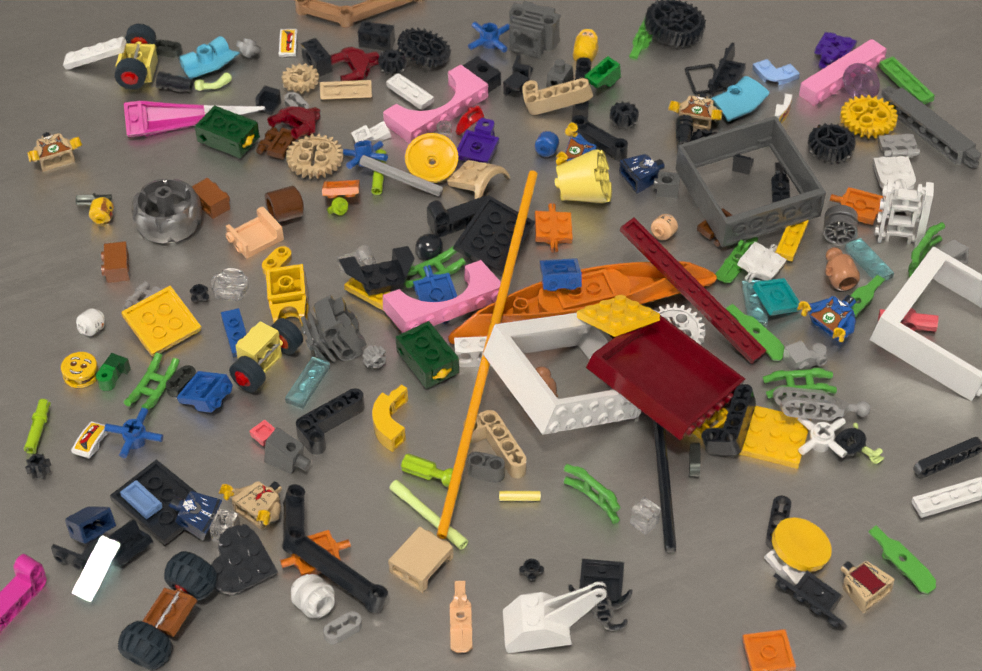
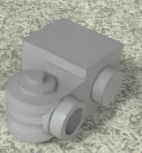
M799 341L784 347L783 361L791 371L807 370L815 365L821 367L828 361L826 358L827 349L823 344L816 343L813 345L812 351H809L804 343Z

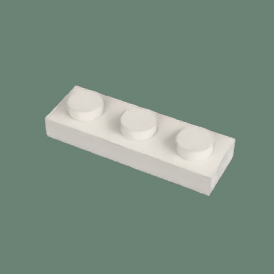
M399 73L386 81L388 88L420 110L425 109L434 102L432 95Z

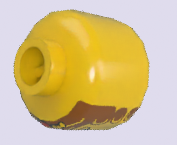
M105 197L94 199L89 210L90 219L97 224L110 222L114 212L113 203Z

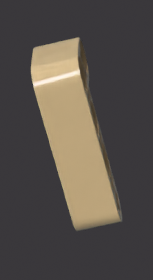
M585 78L541 90L537 82L533 80L527 81L523 85L524 101L531 115H538L590 100L593 96L589 82Z
M493 410L478 413L470 443H477L487 439L496 455L504 459L505 469L509 475L516 479L524 477L526 474V456L498 413Z

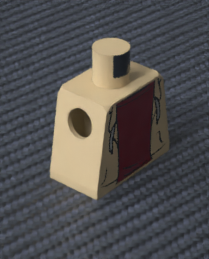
M847 561L840 569L846 575L843 583L844 591L863 613L892 592L895 579L868 561H864L858 567Z

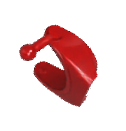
M479 106L469 107L468 112L461 117L455 131L457 135H462L479 119L485 118Z

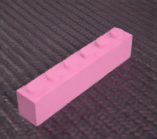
M873 39L867 41L801 82L799 96L813 106L823 102L832 94H835L843 87H847L851 82L877 67L880 61L886 59L887 49Z

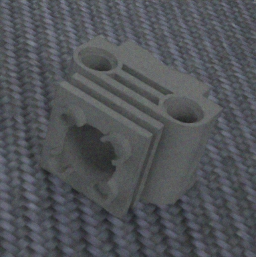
M524 1L523 4L514 3L509 11V50L536 58H541L544 50H554L560 42L559 22L561 14L555 13V8L538 6L528 1Z
M329 295L316 302L313 309L317 320L311 312L307 314L310 323L304 316L301 317L303 323L301 329L307 335L306 344L308 348L314 350L316 358L322 360L326 366L329 365L327 355L332 362L336 361L333 351L342 361L351 360L363 354L361 348L367 345L365 338L358 332L359 322L357 317L347 309L346 302L342 297L334 300Z

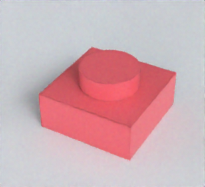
M263 420L250 430V436L262 446H265L266 440L275 428L266 420Z

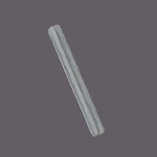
M363 155L360 159V165L435 196L439 197L442 194V186L366 155Z

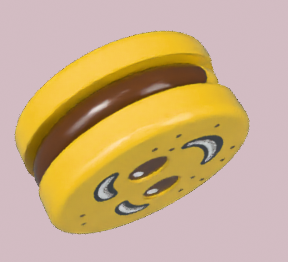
M75 352L68 355L62 361L61 372L68 386L85 388L97 380L96 374L99 369L97 361L92 354Z

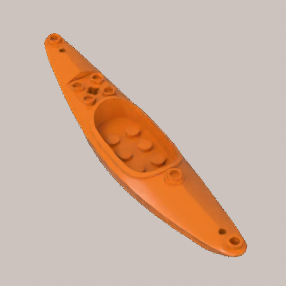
M678 261L703 287L710 286L716 282V275L708 269L690 262ZM651 262L620 263L581 269L582 287H577L573 290L561 288L556 291H548L543 289L542 281L508 295L501 323L577 313L578 310L584 309L586 306L598 304L602 300L615 298L617 295H624L632 301L644 304L676 295L680 292ZM496 302L477 311L462 325L454 329L448 336V341L455 345L454 338L487 336Z

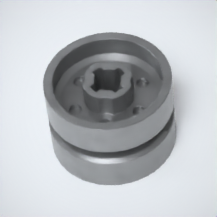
M846 205L830 207L824 215L823 234L825 239L838 245L849 244L856 239L858 231L857 212Z

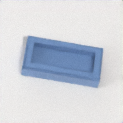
M137 480L120 491L121 496L146 519L163 508L162 503Z

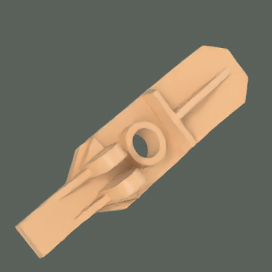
M455 581V595L450 603L451 650L456 653L468 652L472 649L471 603L465 593V581ZM458 615H463L464 617H463V618H458L457 616H458Z

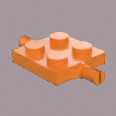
M848 187L842 197L831 194L830 201L853 208L858 214L859 222L873 225L878 216V211L882 212L879 207L883 196Z
M552 203L548 205L549 211H535V242L550 244L551 252L553 253L555 250L556 253L558 252V244H572L571 212H556V205L553 203L552 206Z
M329 530L307 536L339 560H341L339 550L351 547L349 539L336 542ZM296 554L280 560L282 568L295 565L299 570L300 576L321 573Z

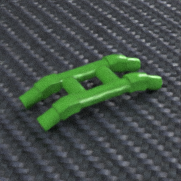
M943 222L929 227L918 246L912 251V261L908 267L909 278L928 251L942 241L940 235L935 237L934 235L945 228Z
M452 246L437 257L411 266L407 276L419 273L421 278L408 280L405 285L407 288H413V281L426 277L423 269L426 265L427 268L428 265L437 268L438 272L433 274L449 273L452 275L460 270L466 262L461 258L447 266V268L444 267L442 263L449 260L457 252Z
M155 353L153 360L147 368V372L129 397L124 400V404L130 406L139 400L141 394L150 397L141 408L148 410L153 408L166 389V382L176 373L180 360L173 358L165 376L160 375L156 372L163 355ZM150 380L160 382L156 390L146 387Z
M822 368L792 371L779 370L763 376L765 384L786 379L787 385H782L784 387L822 390L830 394H836L837 387L830 386L826 383L814 384L813 378L816 377L832 379L833 372ZM805 377L807 385L795 386L793 378ZM775 389L766 391L768 399L773 398Z
M566 464L564 471L580 479L566 476L564 484L572 486L587 495L603 508L613 524H617L620 521L617 511L621 507L616 495L589 475L585 469Z

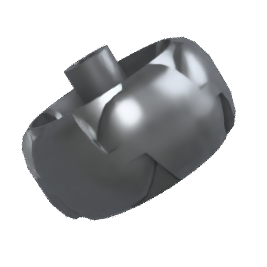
M158 179L144 185L140 193L134 196L131 213L136 229L144 238L156 243L179 242L189 237L201 222L202 208L198 194L188 183L178 179ZM158 207L159 215L156 217L150 216V212Z

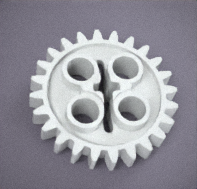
M667 304L666 309L659 306L658 313L670 323V319H672L674 326L700 345L704 343L705 323H702V317L697 318V312L691 314V308L684 310V305L677 308V304H674L673 308H670L669 304Z

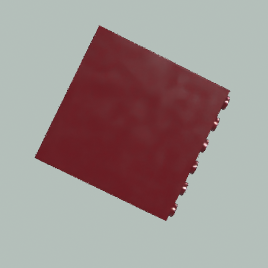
M661 315L660 321L616 336L595 351L586 366V369L679 440H682L686 435L691 436L696 427L700 428L706 419L710 420L716 411L720 412L725 403L729 404L732 401L735 389L746 380V378Z

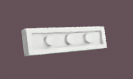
M124 37L114 38L104 43L69 52L65 56L63 66L68 70L123 53L127 41Z
M982 477L913 497L912 504L920 517L923 518L982 500Z

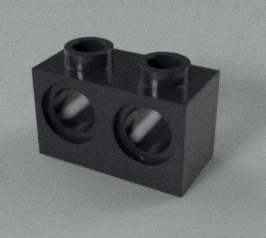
M362 21L358 29L359 47L384 51L386 49L391 50L395 43L394 25Z

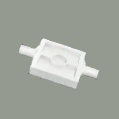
M754 242L737 264L748 272L745 276L746 281L752 282L754 277L764 281L773 280L787 260L775 253L777 245L772 244L767 249L763 245Z

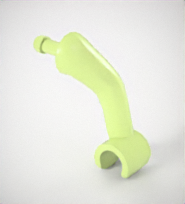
M224 73L214 83H204V80H197L194 83L195 89L217 90L232 80V76L229 73Z
M853 423V427L858 429V424ZM866 446L861 450L862 453L869 456L874 464H878L884 459V457L880 456L883 453V450L880 448L874 451Z

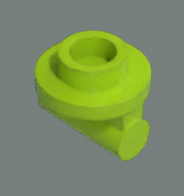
M337 197L332 201L331 206L327 208V212L329 214L343 215L348 210V203L344 198Z

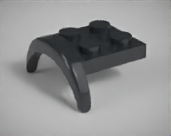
M582 559L579 589L595 582L604 583L607 595L611 598L613 610L623 607L630 600L633 592L632 589H629L622 596L624 562ZM571 584L568 585L569 593L576 591Z

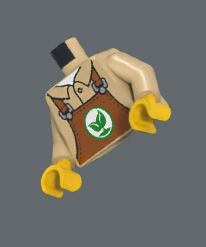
M704 93L699 94L698 97L691 95L686 101L681 103L670 101L668 110H672L674 113L679 114V116H691L694 120L693 128L703 130L705 127L706 130L711 129L712 120H722V110H718L717 107L713 106V100L708 99V96Z
M46 132L42 135L41 139L36 141L37 146L32 151L27 152L29 162H38L40 160L42 171H47L75 162L73 151L83 145L79 137L69 140L63 138L59 133L51 135V133Z

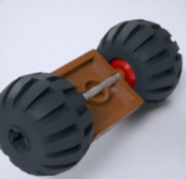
M182 551L175 554L167 562L164 570V580L173 590L164 588L143 621H134L122 630L118 639V650L126 659L151 671L161 667L168 661L172 649V643L167 635L174 637L195 603L206 598L214 590L217 581L216 570L209 562L194 553Z

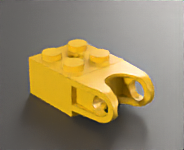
M303 264L266 269L267 296L273 322L275 323L280 318L296 317L300 320L302 326L301 317L304 316L308 321L307 314L309 311L307 277Z

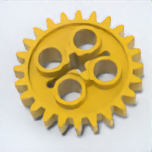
M861 95V98L854 96V100L849 99L848 102L844 103L840 118L845 128L854 131V135L859 133L861 138L867 135L868 139H870V136H874L876 139L877 135L884 136V133L889 135L890 131L894 130L898 115L896 114L897 110H893L894 105L889 106V101L883 102L884 98L878 100L877 96L871 98L868 95L865 98Z

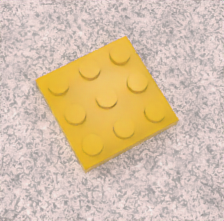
M171 286L121 312L122 317L152 358L155 353H162L201 331V325Z
M617 295L615 298L602 300L598 304L589 305L584 309L578 310L577 318L616 337L660 321V313L639 304L637 301H632L624 295Z
M755 406L744 446L739 455L798 469L802 457L798 449L806 443L809 429L800 423L797 417H789L781 411Z

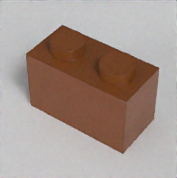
M206 178L192 186L200 198L202 210L212 219L230 210L229 195L223 192L215 182Z
M126 241L104 244V251L101 252V260L104 265H101L102 276H106L107 283L130 281L129 252Z

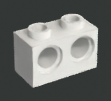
M487 336L454 338L455 353L459 357V367L480 366Z

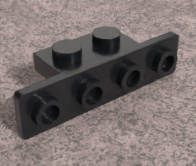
M731 42L729 48L725 49L724 57L720 59L718 68H715L713 78L709 79L708 89H710V96H714L718 87L728 89L729 86L736 85L746 69V63L732 61L735 56V43Z
M808 570L796 586L777 573L773 575L777 580L775 584L784 591L787 589L791 590L794 593L792 596L802 604L804 601L811 605L810 609L820 616L823 613L828 617L827 621L835 628L841 626L845 629L847 627L843 620L831 613L842 599V594Z

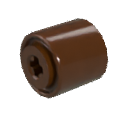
M292 185L265 193L267 211L278 223L303 216V199L295 186Z

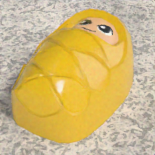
M584 29L576 37L573 59L577 61L581 57H586L592 62L598 52V37L593 30Z

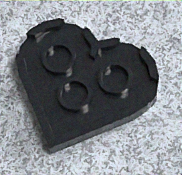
M242 524L229 527L219 537L218 551L220 556L211 563L217 573V581L214 588L217 592L220 591L231 596L236 595L278 574L259 536L248 525Z

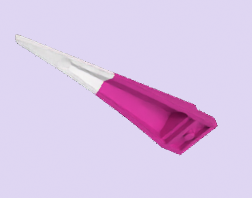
M149 101L124 103L127 137H147L195 126L213 106ZM218 106L239 115L265 110L263 106Z

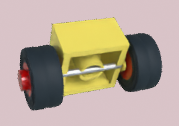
M133 24L128 28L125 36L127 42L124 52L119 54L116 62L115 80L126 89H138L145 82L153 81L158 62L155 46L156 33L145 24Z
M284 318L278 319L271 326L260 321L255 327H252L249 333L236 344L238 359L229 368V373L234 382L245 391H256L265 382V373L282 357V352L292 354L302 345L303 335L294 323Z

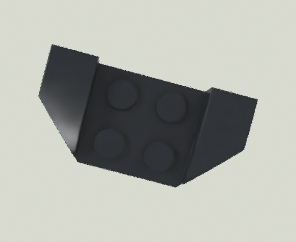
M404 246L392 249L391 261L361 267L355 256L342 258L338 261L345 274L359 281L370 296L404 289L406 276L415 258L410 248Z

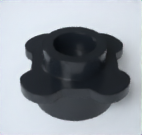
M203 284L194 285L190 289L192 294L191 301L208 300V287Z
M527 559L523 566L519 567V572L525 574L529 581H534L539 574L544 573V567L540 566L539 561L536 559Z

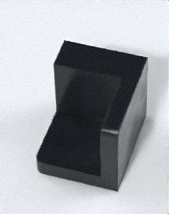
M517 55L512 66V74L516 71L530 80L533 67L521 64V55Z
M515 71L503 82V94L507 96L513 90L523 93V85L529 81V78Z
M264 85L255 97L256 106L265 107V110L259 112L269 115L275 112L281 104L279 89Z
M739 154L733 156L732 171L749 175L754 159Z

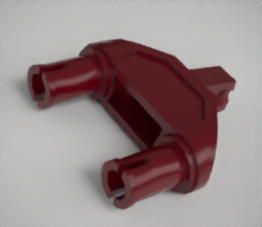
M346 47L341 52L330 55L332 65L345 62L352 71L351 73L340 75L341 81L367 80L370 74V67L377 65L379 59L377 52L365 54L363 50L354 47Z
M289 106L280 109L278 114L269 116L267 122L272 127L280 123L294 127L291 129V135L293 138L298 139L304 135L310 136L315 134V121L321 117L320 109L317 107L306 109L304 107Z

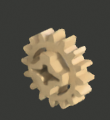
M298 63V66L292 65L291 69L287 67L282 76L284 88H288V91L293 90L295 93L300 91L301 94L305 90L309 92L310 88L315 89V85H318L319 81L317 69H313L312 65L307 67L306 63L303 66Z

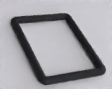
M704 64L685 68L686 75L688 77L689 83L694 94L698 95L701 93H710V89L696 91L688 70L712 67L714 71L716 68L714 64ZM724 87L718 88L716 92L723 91Z

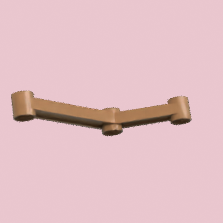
M295 0L296 13L299 15H313L337 22L341 27L348 28L353 26L356 21L412 1L420 2L423 0H367L353 6L345 5L341 7L319 0Z

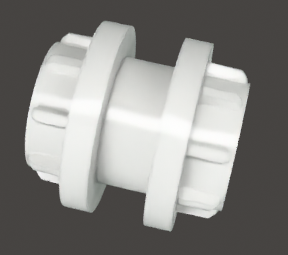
M303 575L293 583L291 588L292 603L301 609L306 616L318 618L331 611L335 602L334 590L318 575Z

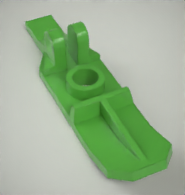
M644 20L632 41L633 49L629 58L638 59L641 51L647 48L652 41V35H648V31L645 30Z
M758 237L747 239L745 242L743 240L739 241L738 246L734 248L721 268L715 273L718 280L731 283L736 279L743 269L737 265L739 259L754 242L758 241Z
M876 275L867 285L858 287L850 295L856 302H860L859 304L855 303L851 308L854 311L855 317L867 305L871 304L874 293L885 281L884 278Z
M734 304L726 308L767 350L766 353L772 360L779 362L783 359L784 345L754 317L742 313Z
M877 526L869 530L868 533L877 540L883 549L882 557L894 563L903 572L902 575H906L921 593L928 594L936 588V579L930 571L899 541L890 539Z

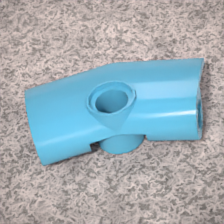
M219 36L208 45L202 44L196 49L197 53L190 52L179 56V61L185 74L191 79L221 68L238 56L240 52L230 50L227 41L222 36Z
M744 76L736 85L729 86L726 92L710 99L713 100V106L717 107L718 110H722L726 120L731 121L754 111L769 96V91L756 80Z

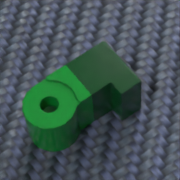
M114 353L109 355L96 374L100 390L110 391L114 389L116 381L121 374L127 375L131 368L128 358Z

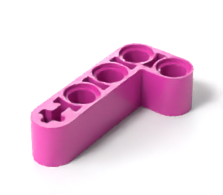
M22 554L16 559L14 563L16 576L0 592V632L46 584L47 577L43 565L26 554Z

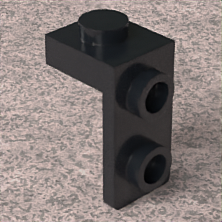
M95 539L91 540L82 554L55 544L51 546L54 559L57 562L67 563L77 570H85L87 572H91L103 556L100 541Z

